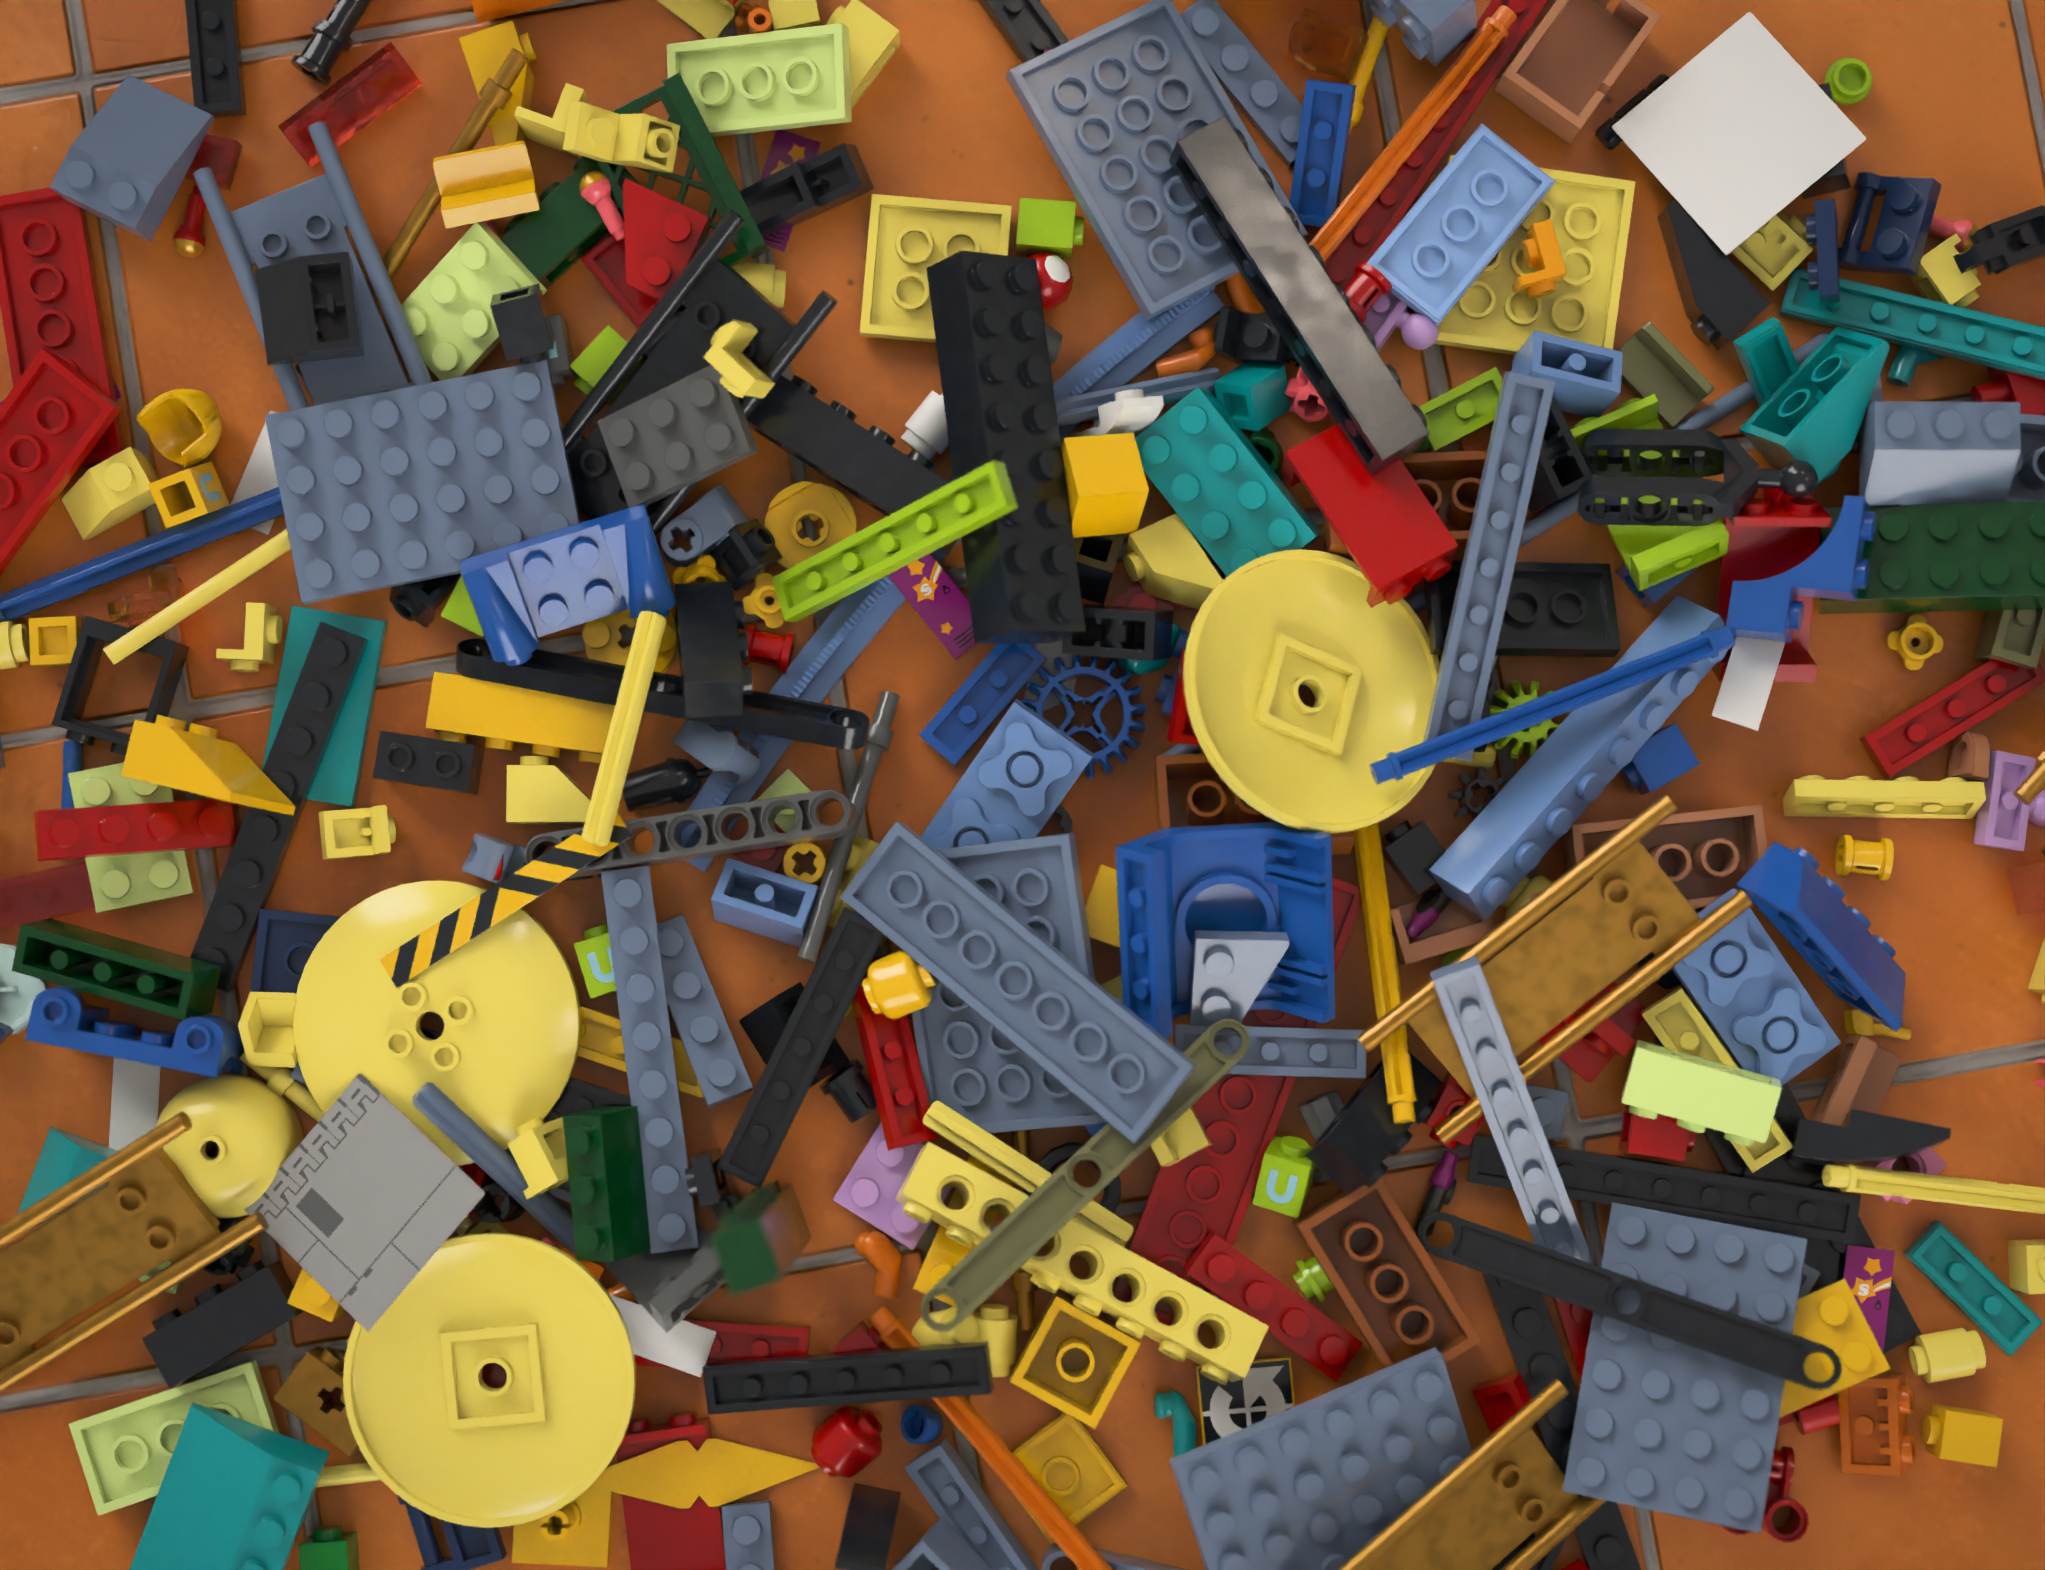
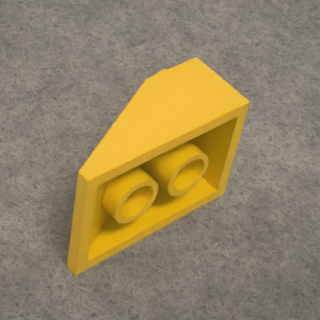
M157 715L155 724L135 719L121 776L294 816L296 806L236 743L217 739L218 729L190 723L187 732L184 731L186 721Z

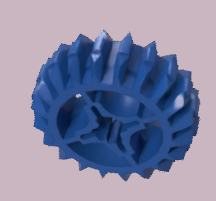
M1072 655L1073 667L1066 669L1064 661L1058 656L1053 661L1054 667L1058 672L1057 674L1052 676L1048 669L1041 667L1038 670V674L1045 682L1044 686L1041 687L1031 681L1026 686L1030 693L1037 696L1036 701L1022 699L1021 702L1043 717L1046 700L1053 693L1066 713L1065 721L1058 727V729L1064 732L1071 725L1075 716L1072 704L1066 698L1074 706L1082 704V708L1084 704L1092 706L1096 701L1102 700L1095 706L1091 716L1094 727L1099 733L1092 726L1085 728L1084 724H1082L1081 728L1074 725L1068 732L1064 733L1070 737L1077 734L1088 735L1103 748V750L1094 753L1095 755L1085 767L1086 779L1094 778L1093 764L1100 763L1102 771L1106 775L1111 774L1113 769L1108 758L1114 756L1122 765L1127 763L1128 757L1120 749L1124 744L1133 750H1137L1140 745L1139 741L1129 736L1130 730L1144 732L1146 729L1145 723L1132 720L1133 715H1141L1147 711L1146 705H1131L1130 699L1139 696L1142 693V689L1140 686H1134L1127 691L1125 690L1123 685L1129 681L1132 674L1126 670L1117 679L1111 674L1117 664V661L1114 659H1110L1105 670L1096 668L1099 657L1090 656L1089 666H1081V655ZM1076 678H1089L1099 681L1105 686L1090 697H1080L1063 683ZM1115 696L1122 710V725L1116 739L1107 732V728L1103 725L1100 718L1102 709Z

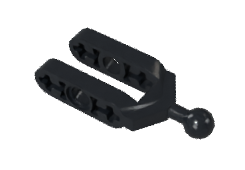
M1597 429L1588 433L1583 438L1581 453L1592 475L1599 477H1592L1580 486L1578 512L1585 521L1598 525L1704 526L1714 522L1717 518H1733L1758 492V488H1781L1788 496L1800 498L1813 492L1818 477L1815 468L1810 463L1802 460L1791 461L1783 466L1782 469H1759V464L1735 439H1719L1716 434L1706 430ZM1624 449H1629V456H1623ZM1598 450H1607L1608 455H1598ZM1652 450L1661 453L1662 456L1656 459H1646L1640 456V453ZM1673 450H1679V457H1673ZM1695 451H1704V456H1695ZM1723 474V482L1701 478ZM1650 495L1659 498L1660 501L1647 504L1642 503L1638 499ZM1603 498L1605 503H1596L1595 499ZM1621 498H1627V504H1621ZM1671 498H1677V505H1671ZM1694 500H1704L1703 504L1698 505L1693 503Z

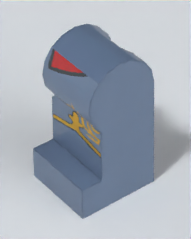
M475 833L471 851L461 870L498 884L524 867V850L526 847L488 833Z

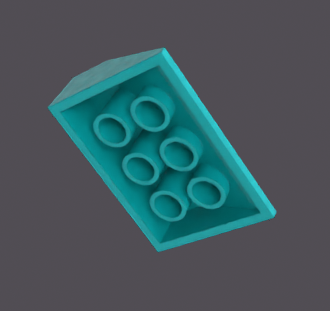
M193 1402L129 1570H285L330 1452Z

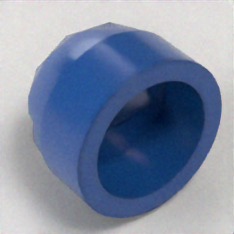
M911 1405L904 1411L901 1419V1431L907 1442L911 1444H928L934 1442L940 1436L943 1430V1421L937 1410L927 1405Z

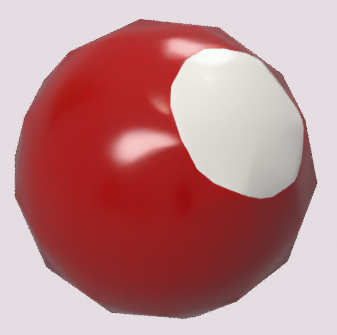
M1039 251L1029 254L1025 258H1034L1037 262L1043 310L1058 307L1068 298L1072 290L1073 276L1069 265L1062 257L1052 252Z

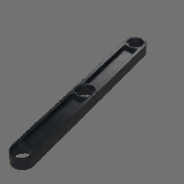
M467 639L457 644L455 669L462 676L616 705L625 670L623 665L536 649L532 652L533 655L528 661L519 665L508 666L505 662H495L493 660L486 639ZM654 671L643 710L645 712L846 750L864 747L867 744L869 717L860 711L752 690V695L743 696V715L685 718L681 676Z
M1436 1212L1429 1214L1419 1225L1418 1237L1424 1249L1434 1256L1810 1389H1828L1837 1383L1841 1376L1842 1364L1839 1356L1834 1350L1820 1343L1448 1213ZM1436 1221H1446L1453 1227L1454 1239L1445 1248H1435L1428 1242L1427 1230ZM1625 1285L1635 1288L1641 1297L1640 1306L1635 1312L1630 1314H1622L1616 1311L1612 1304L1614 1291ZM1823 1353L1831 1359L1834 1368L1833 1374L1828 1380L1814 1382L1807 1377L1804 1371V1361L1810 1354Z

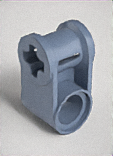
M720 485L703 495L688 510L663 528L660 535L661 547L665 559L672 566L687 567L696 562L699 556L710 555L709 552L730 536L728 531L733 526L750 521L724 485ZM678 535L684 540L692 537L690 540L691 550L685 553L682 548H677L673 551L675 548L674 538Z

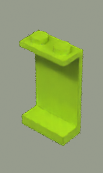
M1653 394L1643 399H1629L1619 405L1615 411L1599 418L1591 416L1582 419L1570 431L1581 451L1583 438L1588 433L1597 429L1664 428L1658 419L1659 401L1656 395ZM1624 449L1623 456H1629V449ZM1598 450V455H1608L1607 450ZM1650 450L1640 453V456L1646 459H1656L1661 457L1662 454ZM1673 450V457H1678L1676 451ZM1650 495L1638 499L1642 503L1647 504L1660 501L1659 498ZM1596 498L1595 502L1605 503V499ZM1621 498V504H1627V498ZM1671 498V505H1677V498ZM1698 499L1694 500L1693 504L1699 505L1703 504L1702 500ZM1721 518L1704 526L1605 525L1638 591H1642L1728 554L1729 533Z

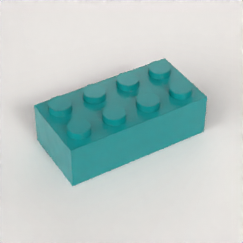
M1196 387L1135 438L1144 472L1226 576H1229L1248 562L1264 555L1285 550L1305 549L1323 535L1207 387Z

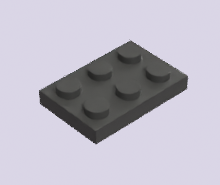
M712 365L597 421L629 508L645 503V506L650 505L759 452L739 398L720 383L719 380L723 375Z

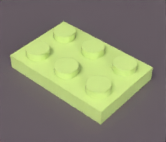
M485 222L474 223L401 305L425 364L440 380L470 375L500 343L501 340L490 308L492 295L538 283L542 296L547 291Z
M124 762L68 773L75 808L175 802L173 789L170 787L121 776ZM185 850L85 858L95 909L98 914L194 894Z

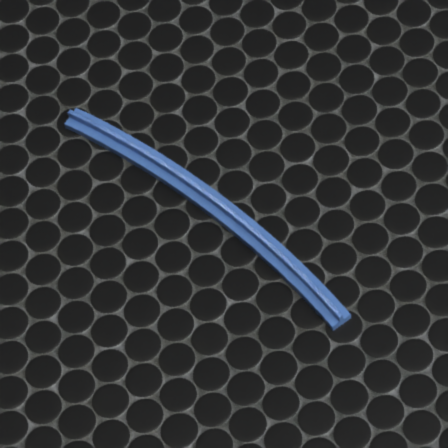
M1215 286L1147 321L1142 312L1138 313L1053 384L1055 400L1131 383L1152 366L1156 360L1162 358L1185 340L1190 332L1196 331L1220 313L1221 307L1224 304L1215 294ZM1084 422L1059 427L1060 442H1063L1064 438H1067ZM961 537L958 539L954 547L961 541ZM939 550L930 553L938 564L947 556ZM888 576L843 598L789 665L787 673L782 674L769 693L823 703L860 654L907 599ZM741 730L737 737L756 749L760 754V765L756 774L747 783L737 786L713 771L687 811L752 801L794 740ZM742 816L736 817L730 822L728 835H730ZM697 823L687 825L682 831L681 841L685 848L695 846L701 839L702 831ZM716 856L688 860L686 862H689L703 872H707Z

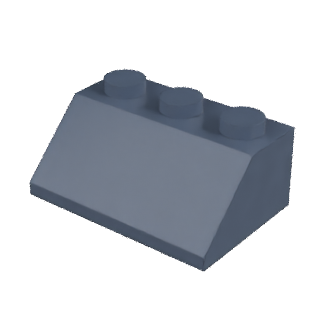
M1874 401L1868 405L1859 428V497H1865L1869 506L2007 502L2021 451L2020 402Z

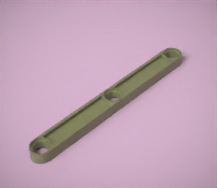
M1223 1019L1214 1023L1183 1052L1184 1055L1197 1064V1067L1140 1140L1135 1143L1131 1142L1108 1122L926 1293L920 1307L925 1324L934 1331L947 1332L958 1327L1243 1058L1250 1044L1249 1033L1245 1026L1237 1020ZM1230 1029L1236 1032L1241 1041L1239 1051L1233 1055H1224L1218 1052L1213 1041L1214 1035L1218 1031ZM1080 1161H1092L1099 1167L1101 1177L1095 1186L1089 1188L1081 1187L1073 1179V1168ZM938 1295L950 1296L957 1304V1314L948 1323H937L929 1315V1303Z

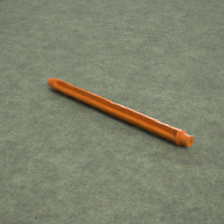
M1501 5L1492 17H1487L1483 21L1482 27L1463 49L1461 55L1451 64L1308 244V246L1312 245L1319 251L1324 264L1395 176L1404 161L1410 157L1468 84L1474 73L1479 70L1499 43L1506 39L1508 29L1517 19V15L1509 7Z
M885 1306L881 1307L868 1319L879 1332L878 1338L884 1341L890 1349L920 1347L918 1341L902 1324L903 1321L900 1318L896 1320ZM965 1396L932 1398L1061 1550L1070 1557L1078 1570H1113L1096 1549H1093L1087 1542L1084 1535L1019 1459L1010 1452L1007 1445Z

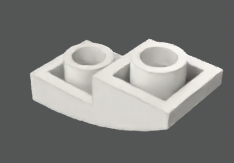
M1143 389L1116 392L1115 401L1098 406L1099 418L1093 420L1094 428L1078 432L1076 436L1134 432L1136 438L1159 415L1164 406L1163 396L1144 397Z

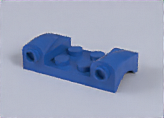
M645 503L460 561L462 577L491 656L495 662H505L508 666H515L528 661L533 655L532 652L539 646V637L629 609L630 615L633 618H638L641 611H651L666 617L670 613L669 609L676 604L673 587L662 559Z
M57 986L44 990L36 995L33 1001L25 1040L211 1077H218L221 1070L236 1074L241 1073L243 1062L240 1060V1057L244 1053V1047L239 1028L230 1020L218 1015H204L185 1019L179 1023L176 1032L156 1030V1032L142 1031L141 1035L137 1034L138 1025L119 1021H109L107 1023L110 1009L87 1005L82 995L76 989Z

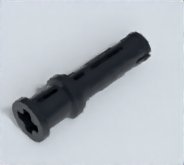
M337 0L326 19H319L318 22L313 24L312 31L314 34L301 55H294L291 63L293 66L314 81L328 85L331 81L330 71L342 52H349L352 47L350 35L371 0Z

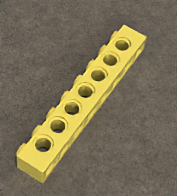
M928 1142L920 1150L895 1200L904 1205L902 1211L909 1217L928 1224L931 1219L947 1228L945 1235L964 1246L971 1247L972 1243L978 1245L991 1233L984 1223V1213L986 1210L993 1209L1000 1212L1005 1220L1029 1196ZM943 1187H954L961 1193L963 1198L961 1209L952 1210L943 1204L941 1200V1190ZM1072 1219L1047 1242L1045 1256L1033 1255L1020 1267L1033 1274L1030 1280L1040 1288L1052 1293H1056L1059 1288L1075 1297L1073 1304L1079 1309L1095 1316H1099L1100 1312L1118 1320L1115 1326L1120 1331L1137 1339H1141L1144 1334L1160 1343L1158 1350L1164 1355L1180 1362H1184L1185 1358L1192 1360L1202 1366L1201 1374L1223 1385H1226L1228 1380L1233 1383L1245 1379L1269 1328L1268 1325ZM1072 1255H1079L1088 1262L1090 1271L1087 1279H1078L1071 1273L1069 1261ZM1115 1278H1122L1129 1283L1132 1295L1128 1303L1119 1301L1113 1295L1112 1283ZM1158 1301L1168 1303L1173 1310L1174 1318L1170 1326L1161 1324L1155 1316L1154 1309ZM1201 1323L1209 1325L1215 1332L1216 1341L1212 1349L1204 1347L1198 1340L1197 1330Z

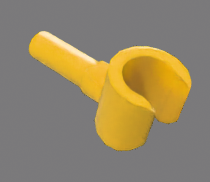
M1857 1009L1844 1011L1845 1030L1848 1034L1862 1036L1883 1035L1907 1041L1911 1038L1910 1029L1900 1027L1897 1031H1894L1881 1023H1873V1018Z

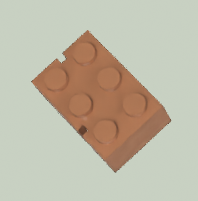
M1557 0L1507 68L1494 91L1571 144L1662 17L1661 14L1641 0H1621L1613 13L1606 9L1610 0Z

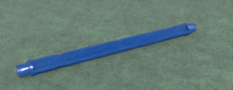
M279 487L1 594L0 622L15 620L282 516L284 512Z
M1728 626L1712 632L1710 630L1702 631L1699 636L1397 753H1387L1385 759L1369 765L1371 774L1377 785L1391 779L1399 781L1407 774L1703 659L1709 657L1713 659L1719 656V652L1735 646L1733 633Z

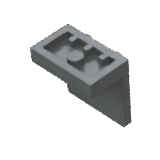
M697 1221L699 1247L651 1254L650 1250L617 1261H606V1266L666 1333L726 1282L710 1235Z

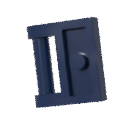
M1869 172L1858 173L1854 189L1857 191L1856 199L1842 248H1838L1839 268L1851 271L1917 275L1942 185L1934 178L1880 176ZM1876 196H1885L1870 252H1860Z
M397 1495L399 1504H405L424 1562V1565L420 1567L421 1570H471L503 1560L507 1555L499 1527L464 1526L440 1519L452 1554L451 1557H442L429 1514L410 1505Z

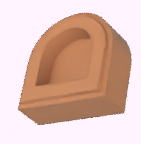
M1963 732L1954 739L1949 751L1947 778L1961 777L1966 779L1967 782L1989 777L1990 745L1986 736L1978 733Z

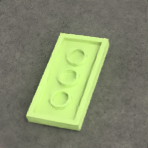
M843 23L667 44L668 78L680 73L712 137L852 122L849 28Z
M256 1359L70 1423L71 1434L97 1515L99 1516L158 1495L193 1402L280 1434Z

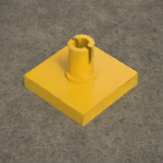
M590 1486L576 1499L559 1510L542 1518L514 1525L512 1563L608 1567L610 1564L614 1492Z

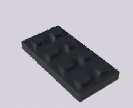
M1453 561L1451 570L1433 582H1428L1427 579L1423 580L1431 655L1443 654L1463 561ZM1515 563L1495 656L1616 657L1621 647L1610 564Z

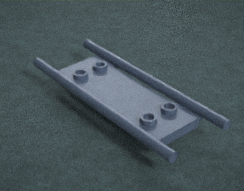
M325 121L311 124L308 126V131L326 174L232 212H229L211 167H205L193 173L264 348L265 342L257 279L252 266L257 265L259 269L299 256L349 252L353 261L365 356L297 363L314 405L432 382ZM347 228H349L350 233L353 237L357 250L360 254L364 267L367 271L371 284L374 288L378 301L381 305L385 318L388 322L392 335L395 339L399 352L402 356L406 369L411 378V383L409 382L405 369L402 365L398 352L395 348L391 335L388 331L384 318L381 314L377 301L374 297L370 284L367 280L363 267L353 246ZM292 363L272 365L289 409L309 407Z

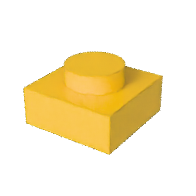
M77 616L29 618L30 665L34 667L70 665L82 629V618Z

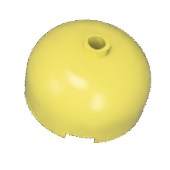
M239 1074L207 1077L183 1088L163 1109L155 1126L156 1128L179 1112H184L188 1115L192 1122V1128L161 1148L166 1151L195 1193L218 1219H230L248 1215L245 1208L252 1205L265 1193L276 1176L278 1169L303 1141L300 1120L285 1096L280 1098L273 1090L266 1086V1083L253 1077ZM218 1144L220 1148L217 1158L212 1159L206 1153L214 1149Z

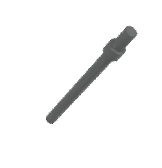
M882 691L872 724H869L867 744L864 746L848 799L855 805L857 822L847 835L835 838L798 952L797 958L803 961L816 962L882 752L888 751L893 736V731L890 730L900 698L896 693Z

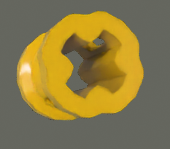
M1840 835L1835 858L1837 875L1848 876L1849 873L1876 875L1879 880L1887 881L1889 879L1894 860L1892 839L1882 838L1879 842L1853 840L1851 835Z
M808 842L794 844L787 850L783 860L784 871L788 877L809 884H817L822 880L827 865V855L824 851ZM814 852L817 857L814 859L813 864L818 869L813 875L804 872L799 876L795 872L799 867L798 862L795 860L798 854L809 856Z

